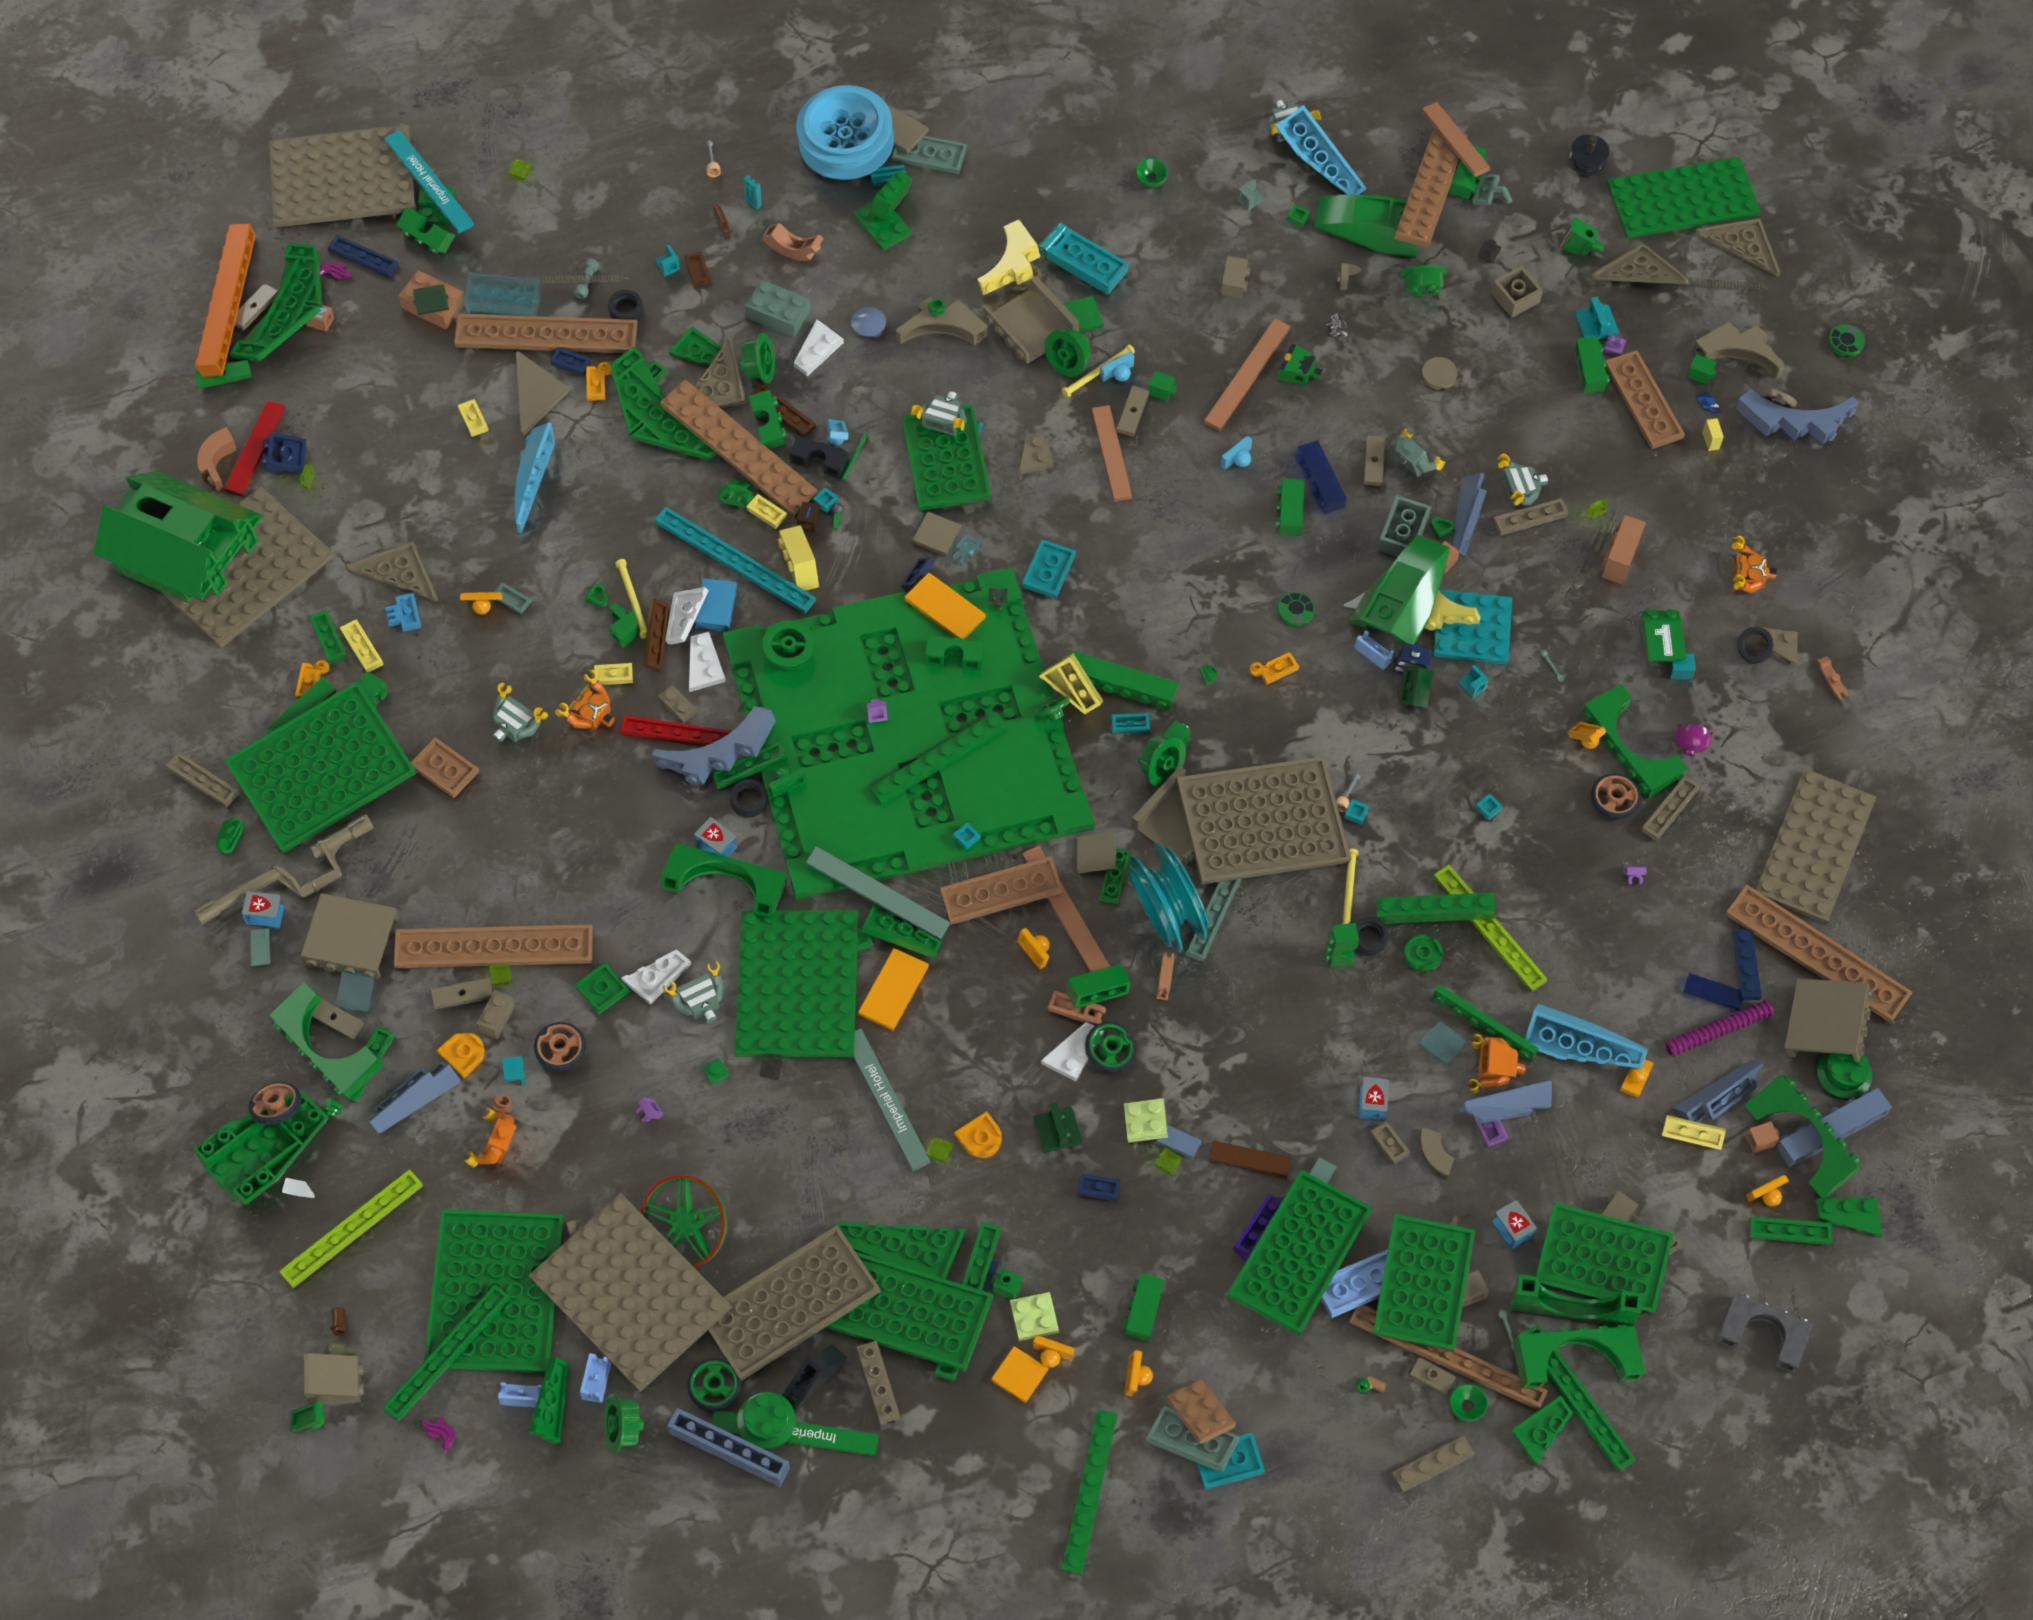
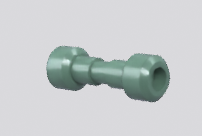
M586 259L584 263L583 281L576 285L573 294L579 299H585L588 295V275L591 278L599 267V263L595 259Z

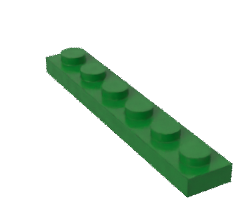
M1440 984L1436 987L1432 998L1435 999L1437 1004L1449 1008L1454 1015L1463 1017L1471 1026L1483 1030L1488 1037L1504 1039L1511 1048L1517 1050L1521 1058L1528 1059L1531 1062L1534 1060L1539 1049L1538 1047Z

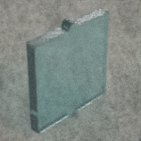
M342 972L336 1006L349 1008L350 1011L360 1010L369 1012L375 978L362 976L360 973L350 974Z
M1441 1021L1432 1030H1429L1428 1035L1420 1042L1422 1047L1446 1066L1455 1056L1459 1055V1051L1467 1044L1466 1040Z

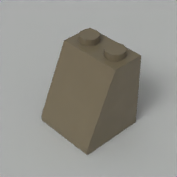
M304 1354V1394L309 1404L316 1401L323 1402V1406L361 1403V1395H364V1383H361V1375H364V1364L360 1363L358 1356Z

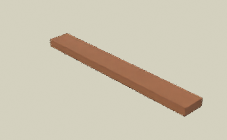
M1277 319L1273 320L1206 417L1204 424L1221 431L1289 332V325Z
M1040 846L1022 853L1026 863L1046 858ZM1060 882L1063 893L1047 897L1048 902L1089 972L1109 967L1110 965Z

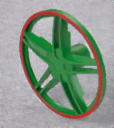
M675 1175L658 1182L647 1194L642 1205L641 1214L647 1220L649 1213L672 1224L666 1239L669 1242L673 1234L676 1235L675 1239L671 1242L675 1249L682 1239L686 1237L701 1258L697 1261L689 1262L694 1268L707 1263L718 1253L726 1236L727 1215L721 1197L709 1183L692 1175ZM678 1181L677 1209L652 1203L654 1197L662 1188ZM683 1181H684V1203H685V1206H683V1191H682ZM690 1182L706 1189L717 1205L693 1210ZM651 1207L659 1211L669 1213L670 1217L667 1218L661 1214H657L653 1211H650L649 1209ZM719 1209V1213L704 1218L703 1212ZM720 1217L719 1237L715 1246L710 1251L699 1229L704 1223ZM694 1235L696 1241L698 1242L699 1246L701 1247L702 1251L705 1253L706 1256L702 1254L699 1246L696 1244V1242L691 1236Z

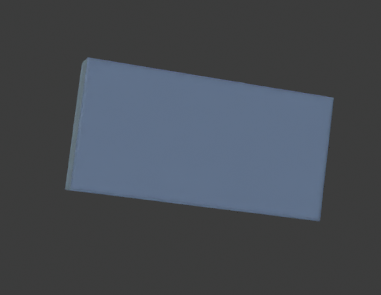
M1167 1125L1168 1138L1157 1139L1156 1143L1193 1159L1202 1140Z

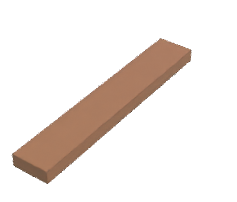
M1438 102L1422 108V113L1474 177L1490 171V166Z
M1110 405L1092 408V415L1114 502L1132 499V493Z

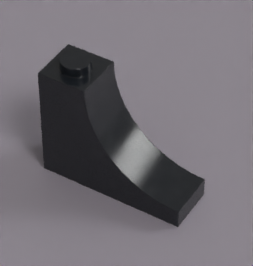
M833 1344L808 1356L782 1394L792 1405L795 1414H797L802 1405L817 1388L839 1371L847 1359Z

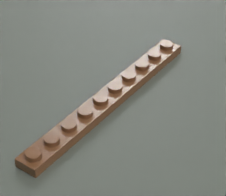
M1361 1305L1355 1309L1349 1323L1373 1333L1377 1311ZM1379 1336L1538 1411L1548 1390L1543 1388L1522 1389L1520 1377L1460 1349L1455 1348L1454 1351Z

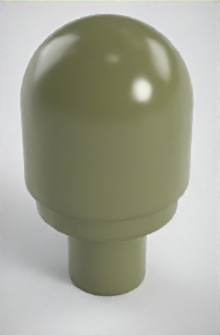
M333 1342L327 1345L325 1353L355 1356V1347H346V1344Z

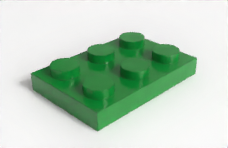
M873 201L853 212V217L882 251L912 236L911 229L894 210L885 220L872 214L870 209Z

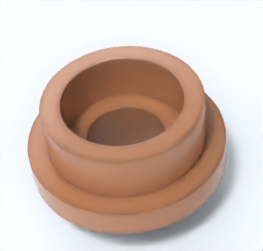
M498 1095L494 1099L492 1106L497 1112L508 1113L512 1110L513 1102L507 1095Z

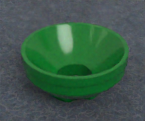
M1154 158L1141 161L1136 168L1137 180L1146 187L1162 185L1168 175L1166 165ZM1154 176L1156 177V180L1148 181L1146 177Z
M1464 1384L1457 1387L1450 1398V1408L1453 1414L1465 1422L1479 1420L1485 1414L1488 1407V1399L1484 1391L1472 1384ZM1468 1401L1472 1403L1473 1410L1466 1412L1462 1409L1461 1404Z

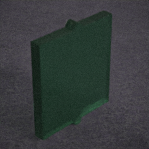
M444 284L413 289L415 299L413 303L416 305L418 315L449 310L447 301L449 297L445 292Z

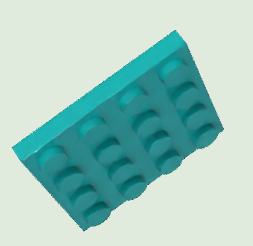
M1439 589L1450 601L1462 606L1477 608L1481 618L1479 624L1443 623L1442 629H1435L1433 657L1508 665L1512 597Z

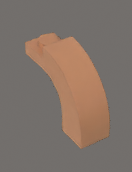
M780 223L769 226L761 238L777 253L797 261L811 260L813 255L821 248L820 244L823 241L819 234L809 238L797 237Z
M227 427L210 435L201 445L197 456L198 468L203 482L208 480L210 487L214 486L217 492L224 490V487L216 471V465L222 457L237 451L235 442Z

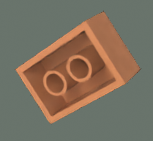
M419 270L398 295L402 309L447 330L466 305L463 291Z
M1627 515L1624 516L1623 521L1618 522L1601 570L1604 571L1602 578L1623 585L1646 522Z

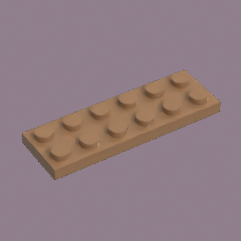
M1636 350L1606 360V369L1650 448L1654 449L1684 439L1685 434L1639 352Z
M1052 856L940 888L951 925L1063 893Z

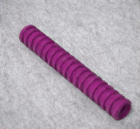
M1763 1000V1002H1759L1757 1005L1754 1004L1752 1007L1749 1006L1746 1009L1732 1013L1730 1016L1727 1015L1725 1018L1715 1020L1714 1023L1710 1022L1709 1025L1705 1024L1703 1027L1688 1031L1687 1034L1684 1033L1682 1036L1679 1035L1676 1038H1672L1671 1041L1667 1040L1665 1042L1666 1050L1669 1055L1675 1057L1676 1054L1679 1055L1682 1052H1686L1687 1049L1691 1050L1698 1047V1045L1701 1046L1703 1043L1713 1041L1714 1038L1718 1039L1720 1036L1723 1037L1725 1034H1730V1031L1735 1032V1030H1740L1741 1027L1744 1028L1747 1025L1749 1026L1752 1023L1766 1019L1768 1016H1773V1007L1769 1001Z

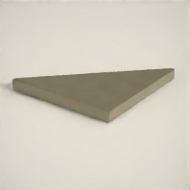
M1760 218L1695 230V235L1775 276H1780V269Z
M1644 243L1591 273L1592 280L1688 283L1686 276Z
M729 337L726 344L716 355L695 386L719 408L746 404L732 337Z
M517 351L521 435L525 436L570 392V387Z
M414 541L346 565L347 571L409 593H414L435 602L438 601Z

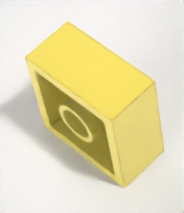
M1718 418L1706 420L1702 433L1708 451L1718 450L1724 438Z

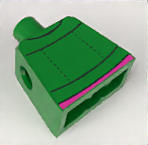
M1574 217L1563 236L1559 248L1585 257L1590 249L1600 253L1604 243L1596 240L1598 235L1597 229Z

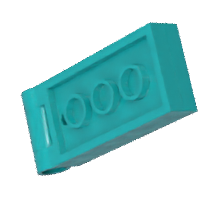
M1057 223L1038 245L1039 253L1047 257V260L1107 295L1128 272L1129 263L1074 232L1062 223Z

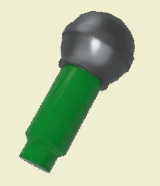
M834 503L831 507L833 513L832 526L833 530H838L844 506L841 503Z

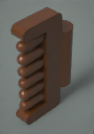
M718 204L713 205V214L718 219L719 225L724 232L725 240L730 239V230L727 226L726 217Z

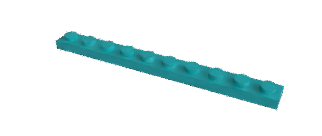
M665 507L655 518L657 525L800 612L806 614L816 602V597L671 509Z

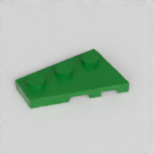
M692 326L669 351V354L709 367L723 347Z
M1877 1197L1816 1199L1818 1221L1832 1223V1225L1839 1227H1849L1860 1233L1873 1234V1236L1878 1238L1882 1237Z
M1560 1396L1511 1430V1433L1534 1465L1538 1464L1573 1412L1562 1396Z

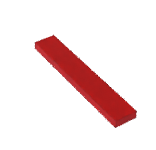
M267 401L224 488L225 492L243 496L265 452V449H263L264 438L267 439L270 432L274 433L286 409L285 405Z
M624 715L620 735L704 747L722 739L732 731Z

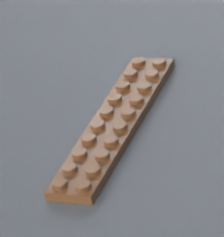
M1433 128L1394 238L1426 248L1430 246L1460 160L1435 128Z
M458 314L454 344L455 347L556 351L557 347L571 352L626 353L632 347L636 348L638 322L637 320Z
M686 379L660 402V406L793 518L799 514L802 501L811 503L813 498L819 493L815 487L765 445H762L759 440Z
M1749 885L1744 887L1725 914V916L1745 929L1752 930L1754 935L1823 980L1868 983L1870 990L1873 991V1002L1869 1003L1870 1010L1889 1023L1893 1022L1913 993Z
M593 925L396 929L395 968L592 963Z

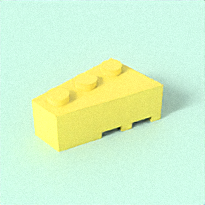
M801 525L780 530L779 548L780 550L783 549V557L787 561L788 569L792 574L795 585L804 591L818 588L819 582L815 558Z
M1074 654L1069 655L1039 675L1041 679L1048 682L1056 691L1060 692L1063 696L1069 697L1070 703L1084 714L1100 706L1103 702Z

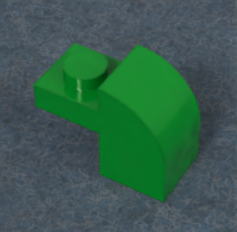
M615 602L609 606L611 617L616 621L609 627L611 638L621 648H624L637 636V618L633 610L627 613L624 607H619Z

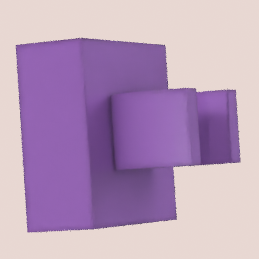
M1609 335L1603 353L1615 357L1621 356L1626 340Z
M871 699V703L866 704L869 723L888 720L885 701L879 702V699Z
M1623 866V874L1628 875L1627 883L1632 884V878L1637 877L1638 884H1642L1643 878L1641 875H1646V867Z
M642 1098L638 1102L641 1107L636 1110V1113L642 1114L645 1112V1117L641 1120L642 1122L659 1119L664 1115L654 1099Z

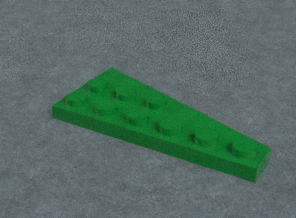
M837 1222L836 1224L854 1251L943 1279L947 1278L966 1233V1229H931L921 1226H883V1224L863 1225L862 1223Z

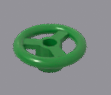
M1062 696L1052 699L1039 706L1035 710V715H1048L1050 721L1059 719L1064 715L1062 708L1070 702V698Z

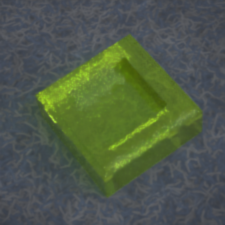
M516 159L508 171L509 175L525 181L532 170V164Z
M311 464L305 465L300 477L303 489L309 490L315 477L314 468Z
M1606 498L1589 506L1587 516L1590 520L1606 512L1609 503Z
M509 964L489 966L493 987L512 983Z
M934 1137L927 1153L928 1157L946 1164L953 1143Z
M1165 1148L1155 1162V1166L1172 1176L1181 1163L1182 1157Z

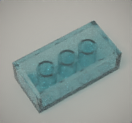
M469 272L463 301L466 314L538 316L542 295L540 278Z

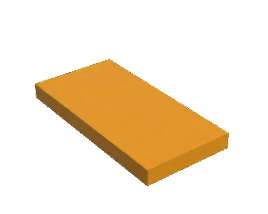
M928 573L905 596V601L952 636L963 640L986 618L985 613L931 573Z
M894 948L862 1004L858 1015L894 1031L924 977L929 964Z

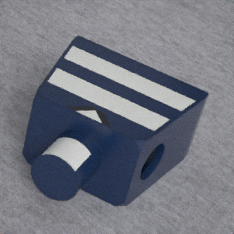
M1405 643L1397 655L1393 672L1403 675L1405 666L1430 670L1432 665L1431 650L1422 647L1418 643L1413 645Z

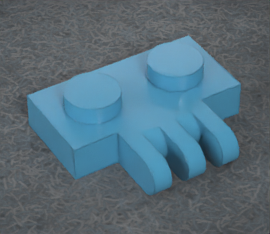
M414 593L395 597L397 605L388 606L384 609L388 626L401 624L403 632L422 628Z

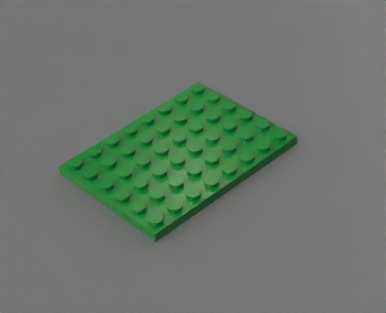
M358 681L224 760L283 854L417 774Z
M742 910L735 1057H854L859 911H775L771 918L753 913V910Z
M441 1210L424 1361L495 1284L506 1292L511 1299L447 1369L546 1373L551 1356L556 1305L530 1279L529 1275L562 1246L564 1215Z

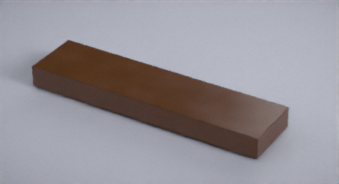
M761 384L751 395L770 389ZM776 395L779 405L776 406V411H780L783 424L801 437H806L816 428V424Z
M653 598L650 600L643 666L659 672L662 670L669 604Z
M1213 1140L1208 1161L1287 1178L1291 1157Z

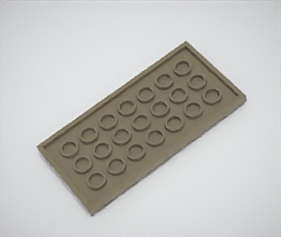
M1804 768L1756 891L1779 906L1827 924L1876 796Z
M835 1226L723 1297L732 1308L708 1331L742 1381L881 1292V1290L839 1227Z

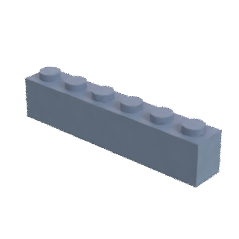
M1879 1088L1873 1091L1871 1089L1865 1091L1856 1100L1854 1098L1848 1100L1844 1104L1845 1106L1840 1109L1838 1107L1833 1108L1828 1112L1829 1115L1821 1116V1119L1825 1123L1828 1121L1835 1129L1833 1133L1837 1138L1841 1137L1844 1139L1889 1113L1892 1106ZM1813 1122L1808 1126H1800L1792 1135L1788 1133L1782 1136L1776 1147L1789 1168L1824 1149L1820 1132Z
M679 1408L676 1409L667 1426L669 1434L781 1487L790 1470L789 1461Z

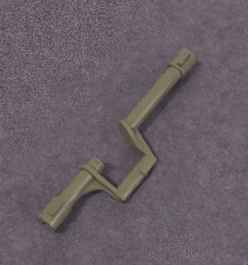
M364 814L346 824L347 826L323 840H317L316 844L309 847L315 859L322 855L326 857L332 867L330 871L300 887L293 876L280 866L274 864L271 866V869L217 899H211L193 909L197 919L202 925L220 915L221 911L245 899L247 891L257 892L277 880L302 899L314 892H318L319 889L343 877L341 869L335 860V854L343 843L352 838L356 839L374 829L370 819Z

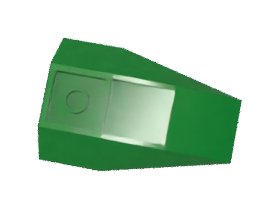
M1335 195L1319 198L1314 228L1380 253L1415 259L1417 256L1418 245L1394 239L1408 200L1407 197L1395 195Z
M1419 535L1415 537L1367 589L1351 616L1349 623L1366 629L1367 625L1389 633L1394 636L1396 642L1403 645L1405 643L1415 644L1431 617L1450 547Z
M303 1090L299 1092L301 1095L299 1110L287 1121L276 1125H262L257 1123L248 1114L224 1125L193 1148L207 1173L234 1201L246 1205L277 1182L329 1119ZM293 1095L284 1098L287 1107L291 1105ZM264 1110L259 1113L264 1116H269L267 1110Z

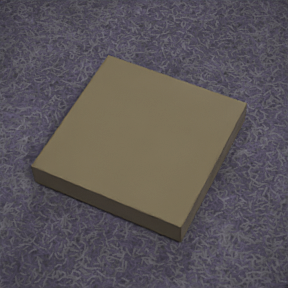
M927 512L913 539V544L947 556L961 530V524Z
M1114 831L1077 837V870L1079 873L1116 868V834Z

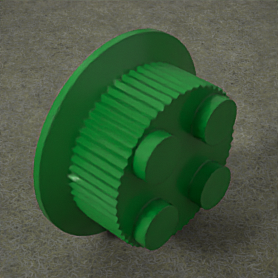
M1434 265L1416 266L1400 271L1398 277L1404 279L1405 292L1412 294V297H1422L1423 294L1439 295L1440 290L1443 289L1442 276L1448 273V269Z
M1073 329L1065 331L1055 330L1048 334L1045 339L1044 349L1050 365L1066 377H1075L1082 373L1091 354L1087 336Z
M760 333L757 339L746 340L745 343L741 344L742 360L740 368L742 371H745L749 379L761 378L765 384H768L774 376L775 355L769 336L766 333Z
M786 620L772 625L765 632L762 648L765 656L776 667L783 670H793L801 668L812 656L815 649V638L812 631L806 625L797 621Z
M1160 736L1150 738L1142 754L1138 757V763L1140 764L1141 771L1148 775V779L1153 786L1161 787L1180 766L1183 767L1186 757L1185 744L1177 737L1168 739Z
M1824 1053L1817 1065V1077L1821 1086L1831 1095L1841 1099H1852L1859 1097L1868 1090L1872 1082V1070L1865 1055H1860L1859 1062H1855L1852 1054Z
M762 1392L751 1396L741 1406L737 1417V1426L741 1437L762 1449H773L784 1444L791 1437L796 1424L795 1412L790 1402L783 1396L772 1392Z
M610 1394L604 1408L603 1430L608 1450L611 1453H617L621 1446H634L638 1443L639 1432L643 1430L644 1422L639 1416V1404L637 1401H620L618 1395Z

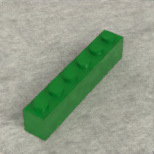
M1070 650L1069 655H1075L1095 688L1102 689L1107 693L1118 694L1123 698L1135 699L1143 704L1148 703L1159 709L1171 710L1177 693L1178 682Z
M1494 892L1377 898V919L1381 920L1384 924L1495 919Z

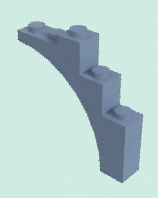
M1750 389L1738 399L1735 409L1765 436L1771 432L1775 433L1781 428L1795 441L1798 437H1803L1809 432L1823 445L1828 440L1832 441L1837 435L1838 426L1843 423L1847 416L1851 417L1856 412L1858 400L1851 397L1847 401L1831 408L1798 410L1775 404Z
M754 706L747 718L722 739L704 747L686 751L655 749L652 757L658 767L662 769L669 768L677 773H683L686 781L691 784L704 785L713 767L717 770L730 771L739 753L746 757H757L776 720L771 710Z

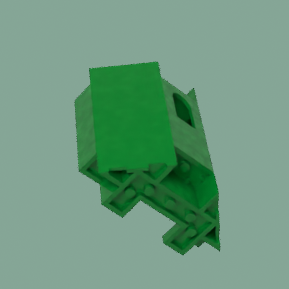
M159 471L126 476L125 479L130 489L123 495L117 506L113 509L105 505L102 507L93 554L112 562L117 573L187 603L193 597L202 600L207 593L218 597L228 583L223 574L224 569L240 548L244 553L250 554L259 542L254 529L263 519L264 515ZM158 502L172 507L163 520L148 515Z

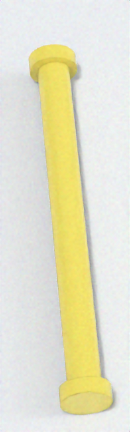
M1130 344L1126 345L1124 350L1072 385L1062 388L1063 395L1066 398L1070 397L1071 393L1098 376L1101 366L1129 352L1134 354V348Z
M619 559L615 562V565L619 568L641 631L639 633L640 637L645 639L647 626L626 568L627 563L625 559Z
M1349 849L1351 860L1348 861L1342 924H1350L1355 864L1356 857L1358 856V850Z

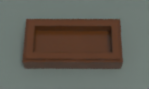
M702 252L685 255L686 265L693 286L710 284L711 279Z

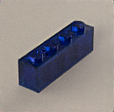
M1319 441L1298 446L1295 459L1297 464L1302 467L1304 478L1308 479L1310 483L1309 487L1312 494L1315 493L1317 497L1318 507L1322 508L1324 514L1345 508L1347 497Z

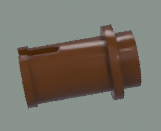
M343 1307L332 1308V1325L330 1329L333 1331V1334L342 1335L347 1329L345 1309Z

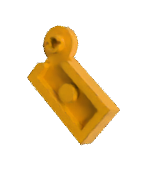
M602 362L598 365V368L595 366L586 367L587 401L606 400L605 376L611 373L610 363Z
M1288 652L1267 662L1264 666L1259 662L1251 664L1249 671L1254 677L1261 676L1267 685L1299 670V665L1292 654Z
M319 660L314 666L310 663H302L295 693L296 699H299L320 680V675H324L329 671L330 667L327 661Z

